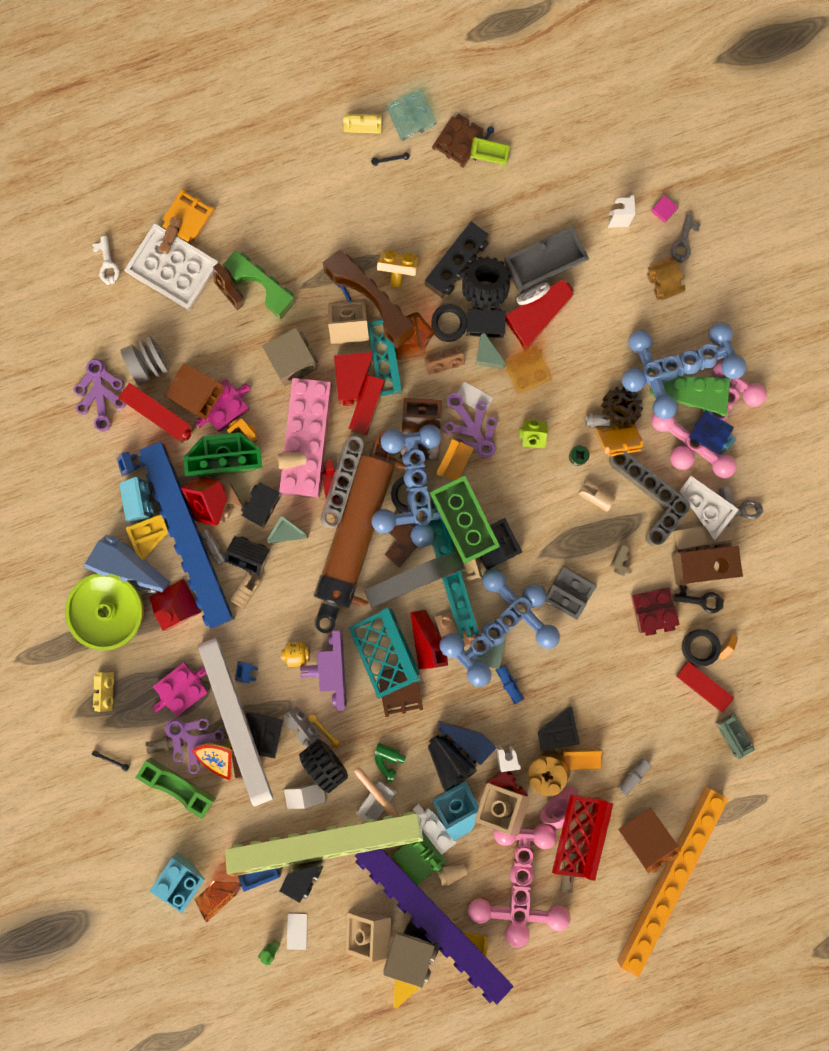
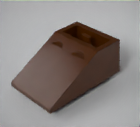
M404 398L402 434L419 432L427 424L434 425L440 430L442 400ZM418 444V450L424 453L425 460H438L439 445L433 449H426ZM404 446L401 450L400 458H402L403 454L407 451L406 446ZM414 453L411 455V459H416Z

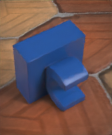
M125 452L116 458L121 476L129 475L141 467L140 464L134 465L132 463V460L138 457L136 454L130 456L129 452Z
M238 661L235 680L248 684L249 680L256 681V678L250 675L252 670H258V668L250 663Z

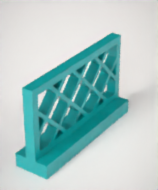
M387 607L381 610V612L348 627L377 698L422 680L393 609ZM380 617L384 623L381 631L372 628L374 621ZM361 626L368 628L364 639L357 636L355 629ZM371 630L380 633L376 644L367 641ZM383 635L390 637L391 643L388 649L380 646ZM366 643L375 646L371 657L364 653ZM378 647L387 651L384 661L375 659ZM390 653L397 654L398 656L396 666L387 663ZM373 660L382 663L379 675L371 670ZM386 665L395 669L391 679L382 676ZM398 670L405 673L407 681L402 683L394 681ZM381 678L390 682L387 690L383 692L378 687Z

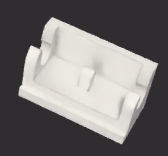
M634 195L628 198H618L615 201L616 204L623 203L621 209L612 210L609 215L613 216L608 221V228L629 227L635 216Z
M495 745L498 767L501 772L521 769L517 754L512 746H509L510 753H505L501 745Z
M380 779L375 785L388 802L397 793V791ZM370 792L358 808L356 814L364 820H377L384 811V808Z

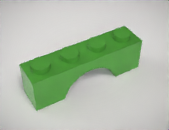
M234 251L222 267H226L230 271L231 279L237 284L245 281H255L263 285L266 289L264 303L266 308L282 319L295 304L294 294L287 288L282 289L279 286L280 283L274 277L266 276L264 269L258 264L254 266L250 263L251 259L243 252L239 254L237 251Z
M152 758L144 762L135 777L151 788L170 794L179 800L185 809L201 819L207 815L216 800V797Z

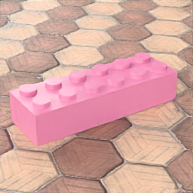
M292 378L284 451L305 453L306 464L287 470L282 469L279 492L283 495L320 498L332 393L331 382Z

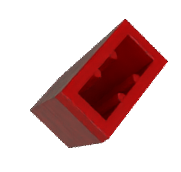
M372 352L334 355L339 404L353 406L355 402H358L366 375H368L373 361Z

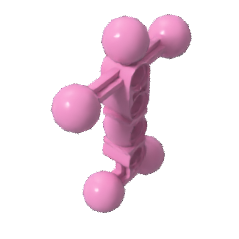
M724 360L716 362V365L712 368L713 377L727 378L721 368ZM742 377L730 379L729 395L732 400L728 402L727 417L721 415L716 417L712 411H705L701 421L694 426L691 432H688L675 422V415L670 419L663 420L658 418L653 412L651 416L652 426L660 432L669 431L683 442V446L676 447L670 455L671 464L679 470L689 469L694 463V452H697L712 464V469L716 476L720 478L731 477L737 469L735 459L727 454L719 455L705 444L716 428L727 420L729 411L733 408L732 405L739 400L740 391L747 405L757 407L762 405L767 398L765 387L759 383L749 384ZM702 424H706L709 427L708 432L702 430ZM690 439L697 441V448L691 446Z
M540 824L534 830L520 829L518 836L509 835L494 829V839L500 845L508 846L519 840V844L514 850L516 859L513 860L514 865L510 870V879L512 881L510 908L491 906L488 901L482 898L474 899L467 909L470 920L477 924L486 923L490 918L512 920L513 923L506 928L505 939L511 946L516 948L523 947L529 941L530 931L525 925L527 922L547 923L551 929L556 931L566 929L570 924L571 916L568 909L564 906L555 905L548 911L529 909L530 893L528 890H531L530 884L535 876L532 868L533 853L530 849V841H533L538 848L549 849L557 840L555 829L551 825ZM523 850L529 852L525 859L518 857L519 853ZM519 871H526L527 876L520 879L517 877ZM518 891L526 892L523 898L515 897ZM517 911L524 912L521 918H515L514 914Z

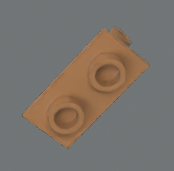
M455 347L443 351L445 356L443 358L440 352L427 355L424 361L427 366L428 375L464 365V356L461 348L457 349Z

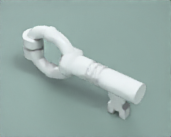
M108 236L100 237L101 242L92 245L95 247L93 249L94 252L100 249L103 251L104 262L100 268L99 276L103 282L110 285L116 283L120 270L111 260ZM113 267L114 276L105 278V269Z

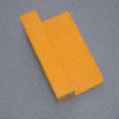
M453 438L436 474L441 477L445 476L453 481L459 479L473 452V447Z
M599 748L561 750V755L569 765L570 770L601 769V755H603V751Z

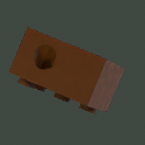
M732 542L715 545L713 549H708V546L696 547V551H689L688 548L678 549L676 554H672L676 585L743 577L739 545L732 546ZM716 561L719 564L718 572L714 568Z

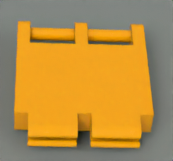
M181 189L163 217L165 223L162 227L166 230L170 226L169 222L172 217L180 219L182 223L180 228L177 229V231L179 230L177 236L189 244L192 239L196 240L215 208L207 206L198 197L194 198L187 194L186 190ZM184 196H185L186 198L190 199L191 201H193V203H191L190 201L186 200V199L184 198ZM198 205H200V206H202L203 208L207 209V212H206L205 210L201 209L200 207H198Z
M630 424L627 428L625 425H622L621 428L617 425H612L611 428L605 429L596 428V435L605 454L610 456L624 454V450L627 453L641 451L640 448L643 447V440L635 424Z

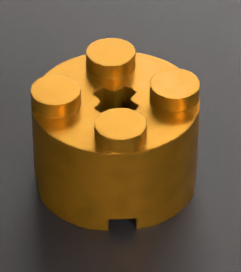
M673 256L652 263L648 267L647 277L650 283L654 282L655 284L654 294L657 300L668 299L686 290L685 284L681 286L680 281L683 279V275L677 261L672 260Z
M552 751L538 755L528 770L530 787L545 796L559 794L564 789L570 775V768L564 757ZM547 770L551 771V776L547 775Z

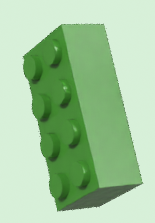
M466 476L430 492L464 564L500 547Z

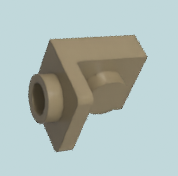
M619 545L610 567L614 568L615 573L624 576L625 573L631 574L632 572L631 569L622 566L623 563L626 564L630 553H628L629 547Z

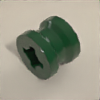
M581 445L574 447L569 453V461L575 466L585 464L590 456L588 449Z

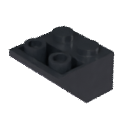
M506 518L490 525L500 547L480 556L486 570L522 553Z
M322 860L293 865L279 892L298 903L301 902L302 898L307 899L314 885L312 880L317 881L324 867L321 865Z

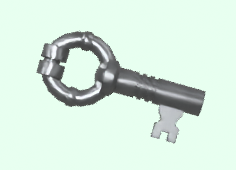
M692 215L685 216L680 239L671 246L673 260L679 263H683L691 255V249L687 241L689 230L694 229V231L698 232V227L701 225L699 223L695 224L692 221ZM678 245L686 248L685 256L676 253L675 250Z
M747 500L738 508L739 511L734 517L741 516L755 520L764 512L762 504ZM747 505H754L756 514H747L745 507Z

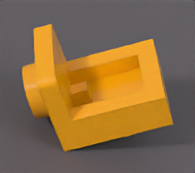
M242 418L234 420L227 430L231 434L237 433L241 429L253 443L259 439L255 435L258 431L251 423L247 425Z

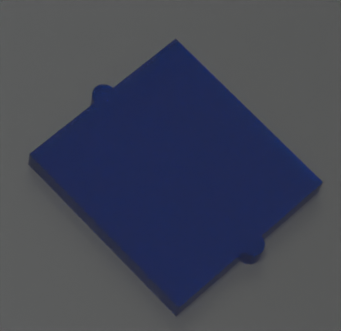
M704 410L698 422L694 423L695 427L688 438L718 455L724 444L728 442V437L734 427Z

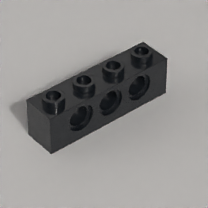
M471 221L425 279V286L442 299L445 295L449 296L455 288L454 283L457 280H462L466 265L468 263L471 264L473 259L477 260L478 257L476 255L479 251L483 252L489 245V234ZM470 243L473 244L475 248L472 250H468L465 248V245ZM460 258L463 260V263L455 264L453 260ZM447 272L450 273L452 277L450 279H444L442 277V274Z

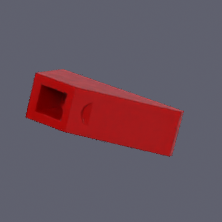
M427 611L410 612L419 670L448 666L447 656L440 650L441 637Z

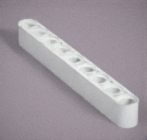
M215 637L198 644V649L252 805L255 807L272 800L273 794L220 643Z

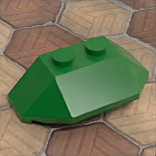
M242 433L201 437L190 451L183 456L185 476H217L245 473L263 468L261 448Z

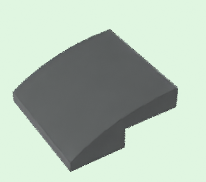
M563 566L549 589L545 602L577 620L596 589L597 584Z

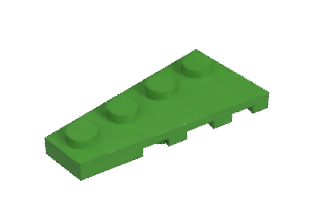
M678 376L674 380L662 383L666 394L673 397L676 402L683 403L689 407L701 408L703 411L719 413L721 416L727 417L730 378ZM650 388V395L654 396L653 390Z

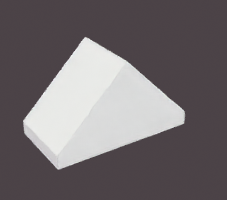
M316 783L284 789L287 809H305L326 802L324 791Z

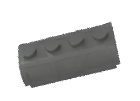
M573 226L504 257L505 265L509 267L511 279L519 292L589 260Z

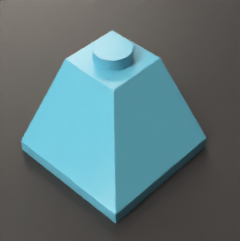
M465 781L432 800L453 841L471 832L476 823L475 818L479 809V805Z

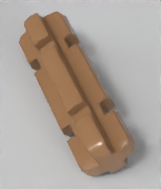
M176 217L171 218L170 226L167 227L162 238L163 243L161 242L158 248L160 252L164 254L170 252V245H173L178 233L177 229L180 228L182 223L180 219Z

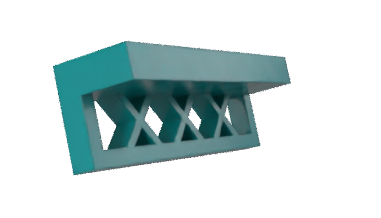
M382 320L367 322L376 378L380 379L381 374L383 376L382 380L388 379L393 383L394 390L382 391L380 397L400 394L402 389L395 347L386 337L385 341L382 340L384 332L378 337L372 331L373 326L383 325ZM379 342L387 347L383 356L377 353L375 349ZM383 360L390 365V369L386 374L378 368Z

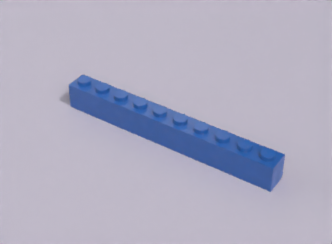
M158 442L139 450L141 454L139 456L140 463L143 467H146L148 472L146 478L150 485L153 484L155 489L153 496L161 504V516L168 522L167 531L170 537H174L176 542L174 544L175 551L182 557L183 562H181V566L185 573L188 572L190 577L188 580L189 586L192 591L195 590L196 604L199 609L202 608L204 615L202 618L204 624L211 629L235 620L203 539L200 536L195 519L181 489V484L165 444Z

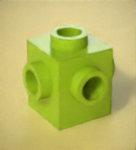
M524 420L523 427L519 428V439H522V447L545 448L548 433L546 421Z

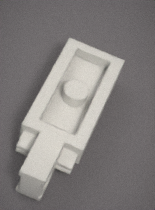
M419 803L412 807L413 811L420 817L422 831L441 855L457 843L456 840L453 841L445 826L429 808L424 810Z

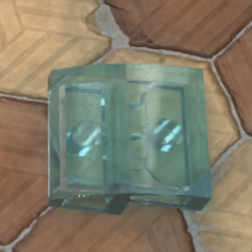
M422 90L403 96L386 106L402 141L417 132L423 133L437 124Z

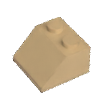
M365 301L328 304V325L331 344L369 340Z
M487 783L475 822L509 835L518 836L530 797Z
M347 913L346 953L370 962L387 959L390 950L391 917L378 913Z

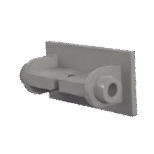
M297 706L284 716V722L292 732L297 728L300 730L295 735L303 746L309 747L321 737L317 729L310 724L303 711L299 710Z

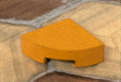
M734 634L730 635L721 648L719 658L724 660L735 650L738 641L737 636Z

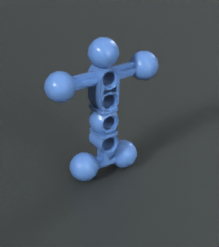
M717 322L709 329L708 337L712 344L704 345L701 349L697 348L696 351L686 350L680 356L677 354L676 357L669 356L656 361L653 360L649 350L653 343L652 337L649 332L642 329L632 332L628 339V345L633 352L639 354L644 366V372L638 368L628 369L622 376V384L630 392L640 391L645 384L651 386L656 398L653 404V412L658 418L664 420L670 419L676 414L678 405L673 397L666 394L662 383L674 380L678 376L682 377L683 373L689 375L698 372L700 368L701 370L712 368L716 365L717 360L721 358L725 359L721 366L722 372L730 379H738L743 376L747 365L743 357L735 355L730 342L733 338V330L725 322ZM705 355H711L713 357L706 358ZM686 361H693L694 363L688 364ZM672 366V367H674V368H676V369H674V370H669V369H667V368ZM654 372L657 375L651 376L649 373Z
M427 424L419 432L402 434L397 429H389L383 433L380 442L382 448L388 453L395 454L401 451L404 446L407 448V451L402 456V460L405 464L404 469H407L404 473V482L409 487L406 488V491H409L407 494L408 512L393 514L387 509L378 510L372 516V526L376 532L386 534L391 532L396 525L417 524L412 529L410 537L416 546L422 548L431 545L435 538L434 530L428 523L431 520L442 519L437 508L431 509L430 496L426 490L428 486H425L428 482V474L423 468L426 467L423 464L425 456L421 450H418V444L426 449H433L439 445L442 434L436 426ZM413 453L416 455L415 463H412L411 461V455ZM415 473H417L419 476V479L416 483L413 480V475ZM417 492L421 494V499L419 502H417L415 499V495ZM420 511L423 513L421 521L418 520V513Z
M495 568L485 571L482 577L483 586L490 592H498L510 606L494 622L484 625L480 635L473 640L467 651L464 650V641L458 634H446L440 641L442 653L450 658L455 657L467 669V679L469 682L477 687L487 685L491 680L492 674L488 665L482 662H475L474 660L477 657L484 656L493 646L503 643L506 634L522 619L536 632V641L539 646L551 649L556 647L560 641L558 629L553 625H544L531 611V607L537 608L545 603L547 597L545 589L539 584H530L523 590V598H518L506 585V576L503 571ZM517 605L524 606L525 612L518 611ZM503 617H508L511 620V625H506L503 622ZM489 630H495L498 633V637L492 638ZM475 643L483 644L484 651H478Z

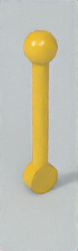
M314 714L309 716V721L314 722L332 741L333 746H337L339 740L334 739L319 723L317 716Z

